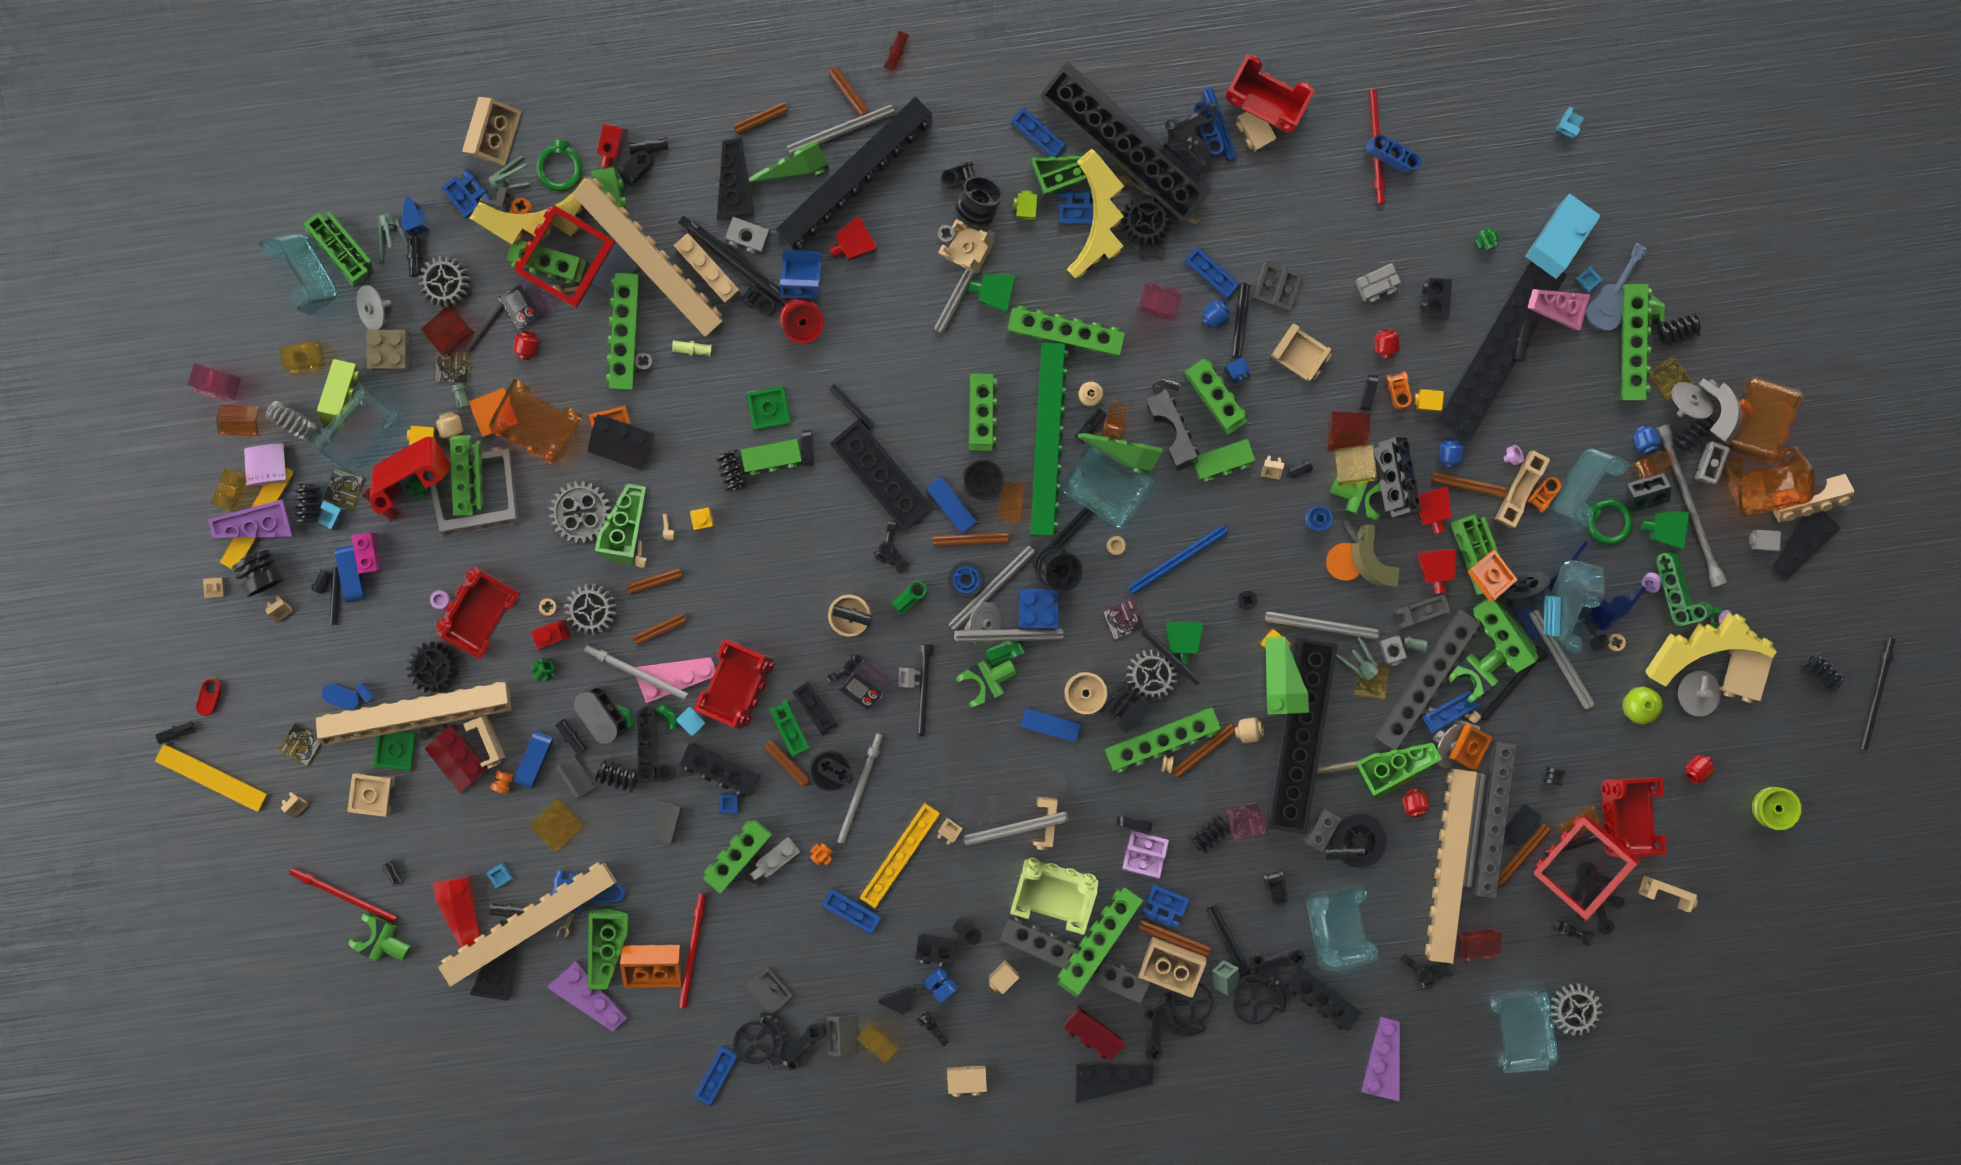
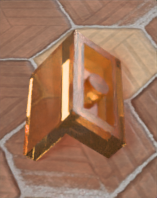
M221 405L216 417L218 433L257 436L259 430L256 419L259 407Z
M1003 481L997 519L1020 522L1025 483Z
M1594 805L1588 806L1559 824L1558 828L1562 834L1566 830L1570 832L1574 828L1572 823L1579 816L1582 818L1588 815L1597 824L1600 823L1601 820L1594 811ZM1583 826L1573 839L1589 829Z

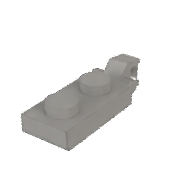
M787 837L758 860L755 864L757 869L750 876L756 880L763 874L766 878L800 851L791 839Z

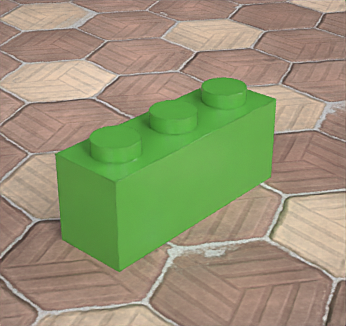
M798 439L741 449L745 473H750V476L761 474V470L768 469L769 472L779 471L782 466H787L790 469L799 467V463H803Z
M1246 439L1199 455L1198 463L1194 464L1199 480L1204 479L1207 482L1215 479L1216 474L1222 473L1224 476L1233 473V468L1240 466L1242 470L1251 467V462H1254L1255 458L1249 441Z

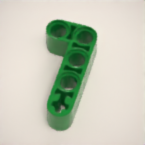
M1674 551L1660 554L1656 560L1674 623L1683 626L1711 617L1713 607L1710 603L1700 602L1692 604L1678 554ZM1671 574L1676 577V583L1670 580ZM1676 593L1681 595V602L1676 600ZM1699 607L1704 609V616L1699 613ZM1681 612L1686 614V620L1681 618Z

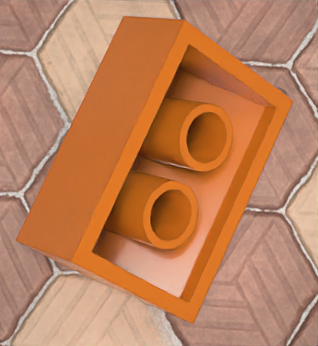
M630 945L622 947L620 967L624 988L682 987L680 945Z

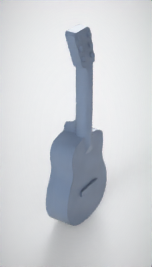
M1639 243L1634 245L1630 255L1631 259L1617 284L1603 286L1598 297L1587 305L1584 317L1592 327L1600 331H1611L1619 325L1622 318L1623 284L1627 282L1636 263L1641 260L1647 248Z

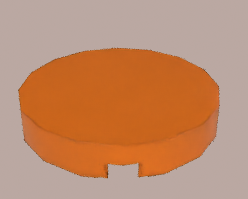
M1351 543L1337 544L1327 554V570L1336 579L1349 581L1360 574L1352 558Z

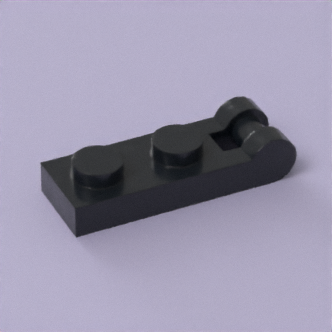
M809 681L792 692L823 736L828 733L829 729L839 725ZM825 716L828 721L822 725L820 719Z

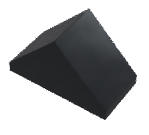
M915 984L879 997V1004L904 1015L916 990Z

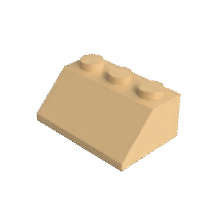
M478 97L462 152L505 166L522 111L492 98Z
M1152 937L1138 978L1193 998L1206 965V957Z

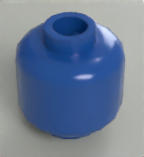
M1213 300L1203 309L1204 317L1202 320L1208 327L1212 325L1214 328H1220L1230 319L1229 313L1231 310L1224 301Z
M1644 425L1636 429L1637 432L1633 435V441L1637 451L1644 453V455L1657 452L1659 450L1658 447L1661 445V440L1656 428Z
M1445 439V442L1441 443L1439 447V461L1449 468H1455L1457 464L1463 462L1464 445L1458 439Z

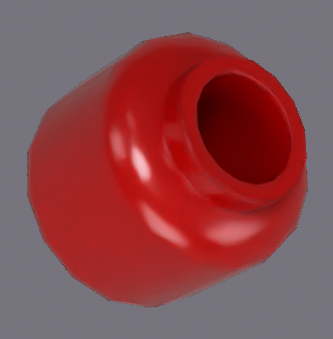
M1382 329L1375 335V352L1382 354L1383 358L1394 357V353L1399 352V334L1394 332V329Z
M521 331L520 334L515 336L513 352L519 355V359L530 360V357L537 356L540 340L536 333Z
M1696 755L1686 765V776L1695 784L1705 783L1715 772L1713 760L1708 756Z
M1418 788L1408 790L1407 794L1402 798L1405 812L1407 815H1411L1412 818L1426 815V811L1430 808L1426 793L1418 791Z

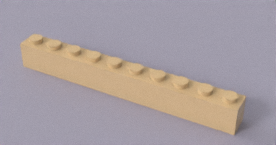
M589 177L572 195L706 337L723 321L721 318L722 313L716 307L712 308L708 304L709 299L702 292L699 294L694 289L696 285L689 278L686 280L681 275L683 271L676 264L672 265L668 261L670 257L663 250L659 251L655 247L657 243L649 235L646 237L641 232L643 228L636 221L632 222L628 218L630 214L624 207L619 208L615 204L617 200L610 192L606 194L602 190L603 185L597 178L592 179Z
M495 682L488 686H475L467 690L458 689L451 693H438L430 697L420 696L414 700H400L398 703L392 704L383 703L376 707H362L360 710L355 711L346 710L334 715L325 714L322 717L316 718L317 739L322 746L512 711L510 690L505 682Z
M1451 768L1446 776V783L1449 786L1448 791H1445L1444 794L1446 810L1442 811L1441 817L1444 826L1443 829H1440L1439 841L1442 842L1441 848L1437 850L1439 866L1435 868L1434 878L1437 879L1436 887L1433 886L1432 889L1434 906L1430 907L1432 922L1431 925H1428L1427 936H1430L1429 944L1425 946V955H1427V959L1430 961L1453 964L1477 776L1475 771Z
M597 862L589 867L590 872L583 875L581 872L573 877L574 882L568 886L565 882L557 887V893L552 896L550 893L540 898L541 903L536 906L533 903L523 909L525 913L520 916L516 913L506 919L508 921L506 925L501 926V924H498L490 929L492 932L490 935L485 937L482 934L474 939L475 944L471 947L466 944L457 950L459 954L455 957L449 955L441 960L443 964L438 968L449 986L451 987L615 884L617 881L606 863L604 862L600 865Z

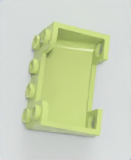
M1029 858L1024 861L1010 914L1029 919L1030 911L1065 920L1067 921L1066 930L1084 935L1096 899L1098 880L1092 874H1082L1071 868L1065 869L1054 863L1047 864L1040 862L1036 858Z

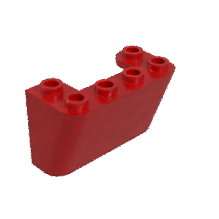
M1247 54L1225 95L1226 100L1285 132H1293L1315 88L1306 82L1297 83L1295 88H1292L1288 83L1273 78L1269 73L1261 72L1262 63L1260 59Z
M424 437L373 466L370 504L377 515L394 507L392 500L401 493L399 481L407 476L416 473L425 488L444 478L451 468V462L438 442L432 437ZM427 470L432 471L434 479L427 480L424 477V472Z
M475 566L467 571L464 584L458 586L455 591V599L453 602L450 601L445 608L446 614L443 618H439L435 627L440 638L481 659L490 644L488 641L489 636L506 608L511 609L520 593Z
M723 639L716 655L721 658L707 692L700 693L693 710L731 727L743 729L745 726L748 727L751 722V712L759 703L758 696L760 691H763L766 687L767 681L765 680L767 675L772 672L774 663H772L773 659L730 640Z
M1663 777L1604 780L1601 785L1603 829L1635 857L1666 855V835L1654 834L1652 796L1664 797ZM1655 782L1657 783V787H1658V788H1657V791H1655V789H1654V783H1655ZM1658 840L1660 841V844H1661L1660 849H1659L1658 846H1657V841H1658ZM1604 843V850L1609 856L1620 857Z

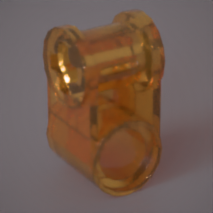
M1116 402L1109 407L1102 431L1103 437L1107 435L1116 437L1117 440L1121 439L1126 415V408L1122 403ZM1114 406L1122 408L1123 413L1121 416L1116 417L1112 414Z
M1658 452L1631 465L1635 467L1640 477L1639 480L1669 467L1671 457L1666 452ZM1659 455L1665 459L1663 466L1657 464L1656 460Z

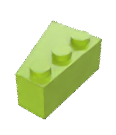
M333 359L317 408V413L323 426L345 430L351 402L354 397L355 385L360 377L356 364Z

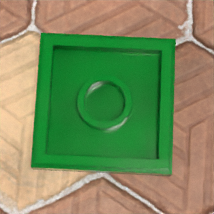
M784 386L746 393L753 431L791 424Z
M402 731L376 736L373 767L413 771L416 733Z

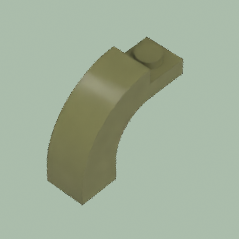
M1375 525L1361 526L1358 531L1359 543L1351 545L1352 558L1357 570L1367 581L1374 585L1386 588L1398 587L1400 568L1386 566L1375 556L1373 548Z

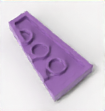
M283 499L208 519L212 538L294 537Z
M577 961L547 987L612 1032L628 1018L602 989H588V973Z
M1380 1016L1361 1091L1400 1102V1022Z

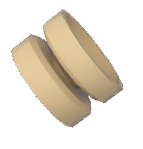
M850 594L840 596L834 600L829 608L828 619L835 632L843 636L852 637L861 634L867 629L868 626L856 622L849 623V620L832 616L835 604L849 609L856 608V611L871 615L870 607L866 601L859 596Z
M1080 672L1072 676L1066 683L1064 690L1065 700L1068 706L1075 712L1093 714L1099 711L1105 704L1107 687L1104 681L1096 674ZM1083 690H1089L1088 697L1082 695Z

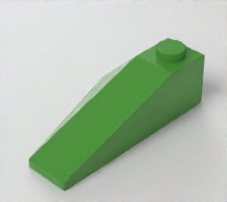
M816 140L796 150L794 157L783 158L779 160L775 168L769 166L749 179L752 184L809 177L815 174L820 176L827 172L826 169L829 166Z
M1086 433L1078 434L1079 439L1122 465L1132 468L1134 473L1144 474L1145 471H1152L1163 452V448L1140 443L1128 444L1124 440L1113 439L1112 441L1107 437Z
M633 484L625 486L615 507L598 532L595 553L612 562L633 565L646 492L645 486Z
M1286 637L1266 638L1268 715L1309 713L1308 692Z
M1429 743L1402 750L1396 749L1391 750V752L1375 753L1356 764L1373 796L1378 801L1442 761V758L1434 743Z
M590 908L588 927V989H608L628 933V914L610 908Z

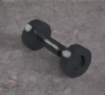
M1581 603L1572 610V613L1576 619L1584 618L1585 625L1590 634L1594 635V638L1589 643L1592 650H1601L1609 644L1610 640L1605 634L1597 635V629L1592 619L1588 618L1593 609L1590 603Z

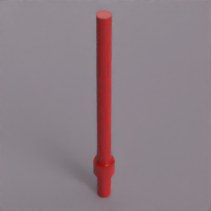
M1376 89L1369 90L1372 138L1380 135ZM1375 141V146L1379 149L1380 145ZM1374 157L1376 179L1374 181V189L1377 193V204H1385L1384 189L1386 184L1385 180H1383L1382 161Z
M293 867L289 872V875L302 880V883L308 886L313 885L392 923L396 921L397 916L320 881L308 872L303 873Z
M699 893L697 906L693 912L695 918L679 1002L680 1008L687 1007L701 922L706 911L704 909L706 894Z

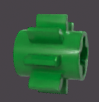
M1491 227L1477 233L1479 238L1476 239V243L1479 248L1484 247L1486 251L1499 245L1497 240L1501 237L1498 230L1492 231Z
M417 475L407 478L409 482L405 484V488L410 497L415 496L416 499L426 496L425 491L429 490V488H425Z
M542 657L539 661L536 660L532 664L534 668L530 672L535 680L544 683L555 676L552 672L556 668L551 660Z

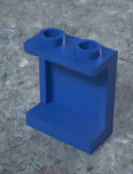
M783 250L782 276L780 279L781 298L819 299L822 267L820 251Z

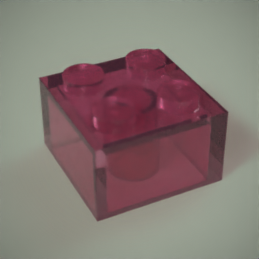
M1155 282L1145 283L1137 310L1173 321L1176 317L1182 294L1175 288H1160L1161 285Z
M194 363L187 385L193 387L192 391L207 396L212 393L211 397L227 402L228 398L235 400L241 378Z

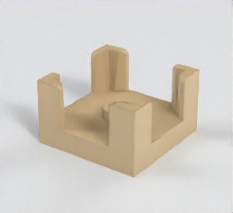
M956 219L952 225V228L957 232L949 248L942 245L938 253L946 260L978 274L995 240L988 233L982 230H974Z
M353 773L347 812L383 817L390 816L392 807L389 806L391 787H394L395 777Z

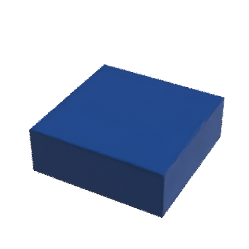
M360 683L356 686L355 689L365 702H372L376 699L366 683Z
M719 794V813L738 814L739 795Z

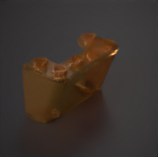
M1750 376L1743 395L1747 397L1742 408L1740 430L1731 444L1725 443L1724 446L1729 447V451L1764 464H1769L1777 459H1781L1784 449H1782L1783 444L1789 439L1790 425L1796 420L1797 413L1795 412L1797 406L1801 405L1804 395H1802V390L1756 376Z
M513 379L489 424L490 431L496 436L507 438L513 445L522 446L532 455L537 454L549 464L557 463L583 415L566 406L562 412L528 394L531 387Z
M1797 446L1778 450L1779 466L1743 474L1742 459L1725 462L1722 469L1723 476L1742 516H1753L1796 506L1813 499L1815 494L1814 468ZM1787 453H1793V457L1790 460H1784V456ZM1731 466H1737V470L1734 473L1730 469Z

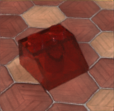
M451 304L449 308L445 307L421 328L429 341L445 357L452 354L475 332Z
M1331 411L1329 413L1327 451L1365 454L1371 414Z
M1494 928L1459 933L1456 936L1459 957L1465 959V961H1475L1479 956L1494 958L1496 954L1501 953L1502 935L1500 931Z

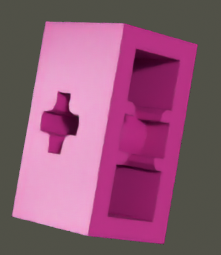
M370 532L353 535L352 542L358 574L382 571L376 533Z

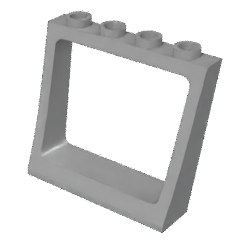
M501 447L491 448V452L483 453L482 451V464L504 460L509 505L507 510L446 520L438 483L430 486L439 531L444 538L520 525L512 457L509 448L502 450ZM474 454L471 455L472 463L474 460ZM427 470L429 480H433L434 473Z

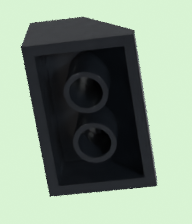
M597 414L590 435L588 452L642 471L655 434Z

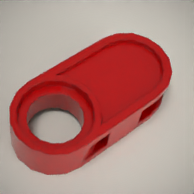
M207 679L201 686L195 708L198 714L202 716L211 715L216 710L222 691V685L217 679ZM210 682L215 683L217 687L214 693L207 691V685Z

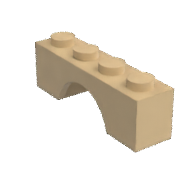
M689 233L673 245L726 305L741 293Z
M1534 450L1528 452L1494 518L1495 521L1509 528L1516 527L1524 512L1526 501L1533 487L1543 475L1550 461L1549 458Z
M1846 474L1828 478L1825 489L1815 496H1801L1791 489L1771 494L1770 506L1778 523L1802 516H1810L1820 511H1828L1831 508L1847 506L1853 503L1855 491Z

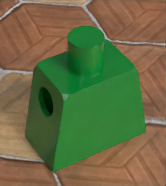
M984 274L982 282L971 280L969 291L980 293L978 302L1007 313L1015 276Z
M1689 512L1654 513L1652 520H1642L1641 530L1651 532V541L1675 549H1684Z
M1165 622L1169 650L1172 653H1178V659L1184 665H1189L1190 653H1198L1203 622Z

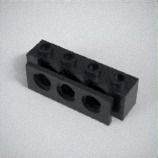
M1394 437L1377 443L1378 447L1373 448L1385 512L1391 511L1392 518H1404L1420 513L1421 501L1418 496L1417 482L1410 455V445L1407 438Z

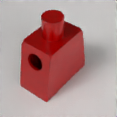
M610 124L602 125L597 154L602 155L600 167L611 168L613 159H620L628 129ZM610 144H611V146H612V151H611V152H609V150H608V146H609Z
M859 216L835 234L838 244L829 248L834 259L845 254L848 261L877 251L876 245Z
M1444 487L1418 495L1421 501V512L1417 513L1421 524L1424 526L1432 523L1435 534L1446 531L1443 520L1451 518L1448 488Z
M1456 549L1416 553L1424 582H1434L1435 594L1445 593V581L1454 580Z
M565 620L556 621L531 631L537 651L572 638Z

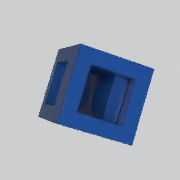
M1244 357L1224 368L1233 385L1250 376V368Z

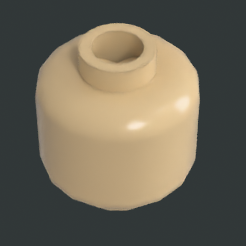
M1086 382L1080 387L1078 398L1084 406L1095 407L1102 401L1103 389L1096 382Z
M454 412L441 414L436 421L439 436L450 441L453 435H460L464 431L459 415L454 414Z
M1256 717L1241 719L1238 727H1235L1236 737L1240 738L1244 744L1259 742L1265 734L1263 722L1259 721Z

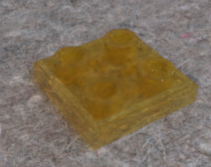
M1373 444L1335 449L1338 485L1377 481Z
M558 798L529 824L555 853L584 826Z

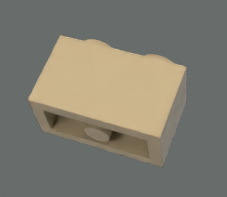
M1248 112L1237 117L1236 127L1240 133H1244L1246 136L1245 142L1250 150L1253 149L1256 153L1276 141L1277 137L1268 122Z
M1004 960L989 975V986L996 993L1000 991L1004 994L1019 979V973Z
M986 1066L947 1068L948 1094L960 1097L964 1096V1093H972V1095L977 1096L987 1092Z

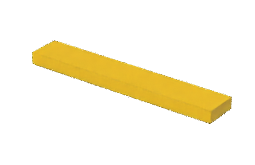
M285 467L286 482L266 483L252 507L280 500L295 472ZM258 537L233 538L220 563L232 569L233 565L249 554Z
M167 744L162 745L155 759V762L257 812L260 811L268 795Z
M923 804L859 897L861 900L874 909L877 907L941 813L928 804Z

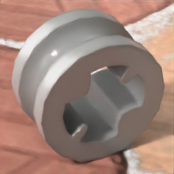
M950 225L941 226L938 230L939 240L943 243L951 242L955 237L954 229ZM944 229L945 231L946 229L950 230V238H943L942 231Z
M642 352L636 356L635 364L639 369L646 371L652 367L653 359L649 354ZM641 357H648L649 360H647V362L649 363L647 366L639 365V363H641L639 361Z

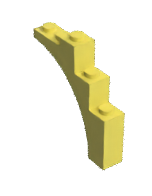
M1092 149L1077 161L1091 187L1093 222L1085 247L1078 258L1066 269L1074 278L1083 276L1091 264L1094 265L1101 260L1103 254L1109 259L1113 258L1121 252L1120 249L1123 247L1110 231V228L1118 226L1124 216L1110 198L1117 197L1122 192L1121 189L1124 185L1096 151Z
M584 178L582 182L579 184V186L587 179ZM572 193L565 200L555 205L574 217L584 207ZM479 202L469 219L507 243L513 244V242L516 243L522 235L521 229L534 237L536 236L533 233L538 224L542 225L546 219L543 216L547 209L526 214L506 213ZM556 214L550 226H554L568 236L575 235L580 227ZM550 226L543 236V238L545 239L551 232Z
M1727 613L1717 630L1709 624L1704 626L1699 623L1688 640L1679 634L1675 636L1670 633L1645 672L1651 679L1667 686L1672 678L1685 666L1713 652L1745 649L1760 652L1773 658L1777 651L1772 646L1773 643L1766 638L1759 639L1757 634L1749 629V626L1745 623V618L1738 614L1734 616Z

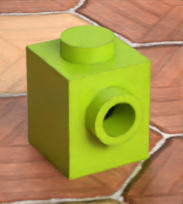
M1022 191V193H1018V198H1014L1013 210H1017L1016 219L1035 220L1037 194H1033V191Z

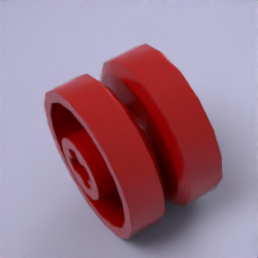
M793 298L787 301L781 309L779 315L780 324L786 336L793 342L800 344L810 343L821 335L824 328V317L817 304L811 299Z

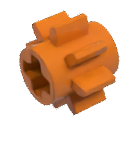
M816 843L810 850L813 853L810 858L818 866H821L823 863L827 866L833 860L831 857L833 851L824 843L820 846Z

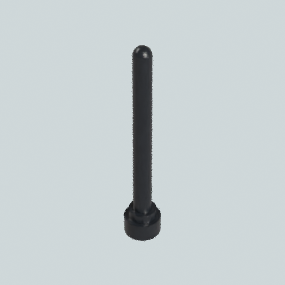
M919 644L918 652L922 656L917 728L919 736H924L929 657L934 653V645Z
M1538 645L1535 647L1537 649L1535 652L1539 656L1536 662L1516 674L1481 714L1482 720H1487L1538 662L1544 661L1549 656L1547 652Z

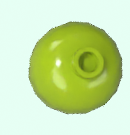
M1640 686L1631 689L1625 695L1622 707L1624 714L1629 720L1635 724L1645 725L1659 718L1662 713L1663 702L1658 692L1650 687Z

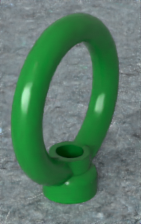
M554 140V145L546 148L538 157L536 163L537 176L541 183L551 190H568L581 177L582 163L578 154L569 147L570 142ZM551 154H566L572 159L574 173L568 181L554 183L546 177L544 163Z
M1607 499L1597 504L1590 502L1584 510L1583 515L1588 517V528L1591 535L1602 544H1619L1629 536L1632 530L1633 519L1631 512L1620 501ZM1606 507L1617 508L1624 516V529L1616 537H1605L1596 528V518L1600 515L1601 510Z

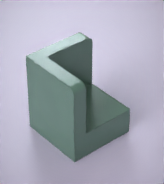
M1223 960L1212 970L1213 988L1228 996L1239 986V968Z

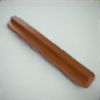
M1433 473L1432 483L1499 497H1505L1507 494V487L1440 473Z
M1008 533L933 537L934 546L1009 542Z
M1232 724L1226 726L1173 769L1174 774L1177 777L1185 774L1235 734V727Z
M1542 824L1499 873V885H1505L1551 832V829L1546 824Z
M1141 920L1138 929L1187 950L1208 957L1211 952L1209 946L1144 920Z

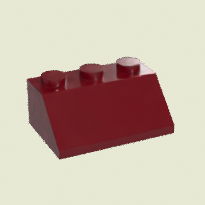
M450 725L425 748V751L460 793L464 792L491 769L487 768V766L481 767L480 763L484 762V760L456 725Z
M1077 1005L1064 1022L1065 1032L1072 1037L1076 1035L1081 1038L1080 1042L1089 1049L1092 1046L1097 1050L1096 1054L1104 1060L1106 1058L1112 1060L1126 1045L1122 1037Z

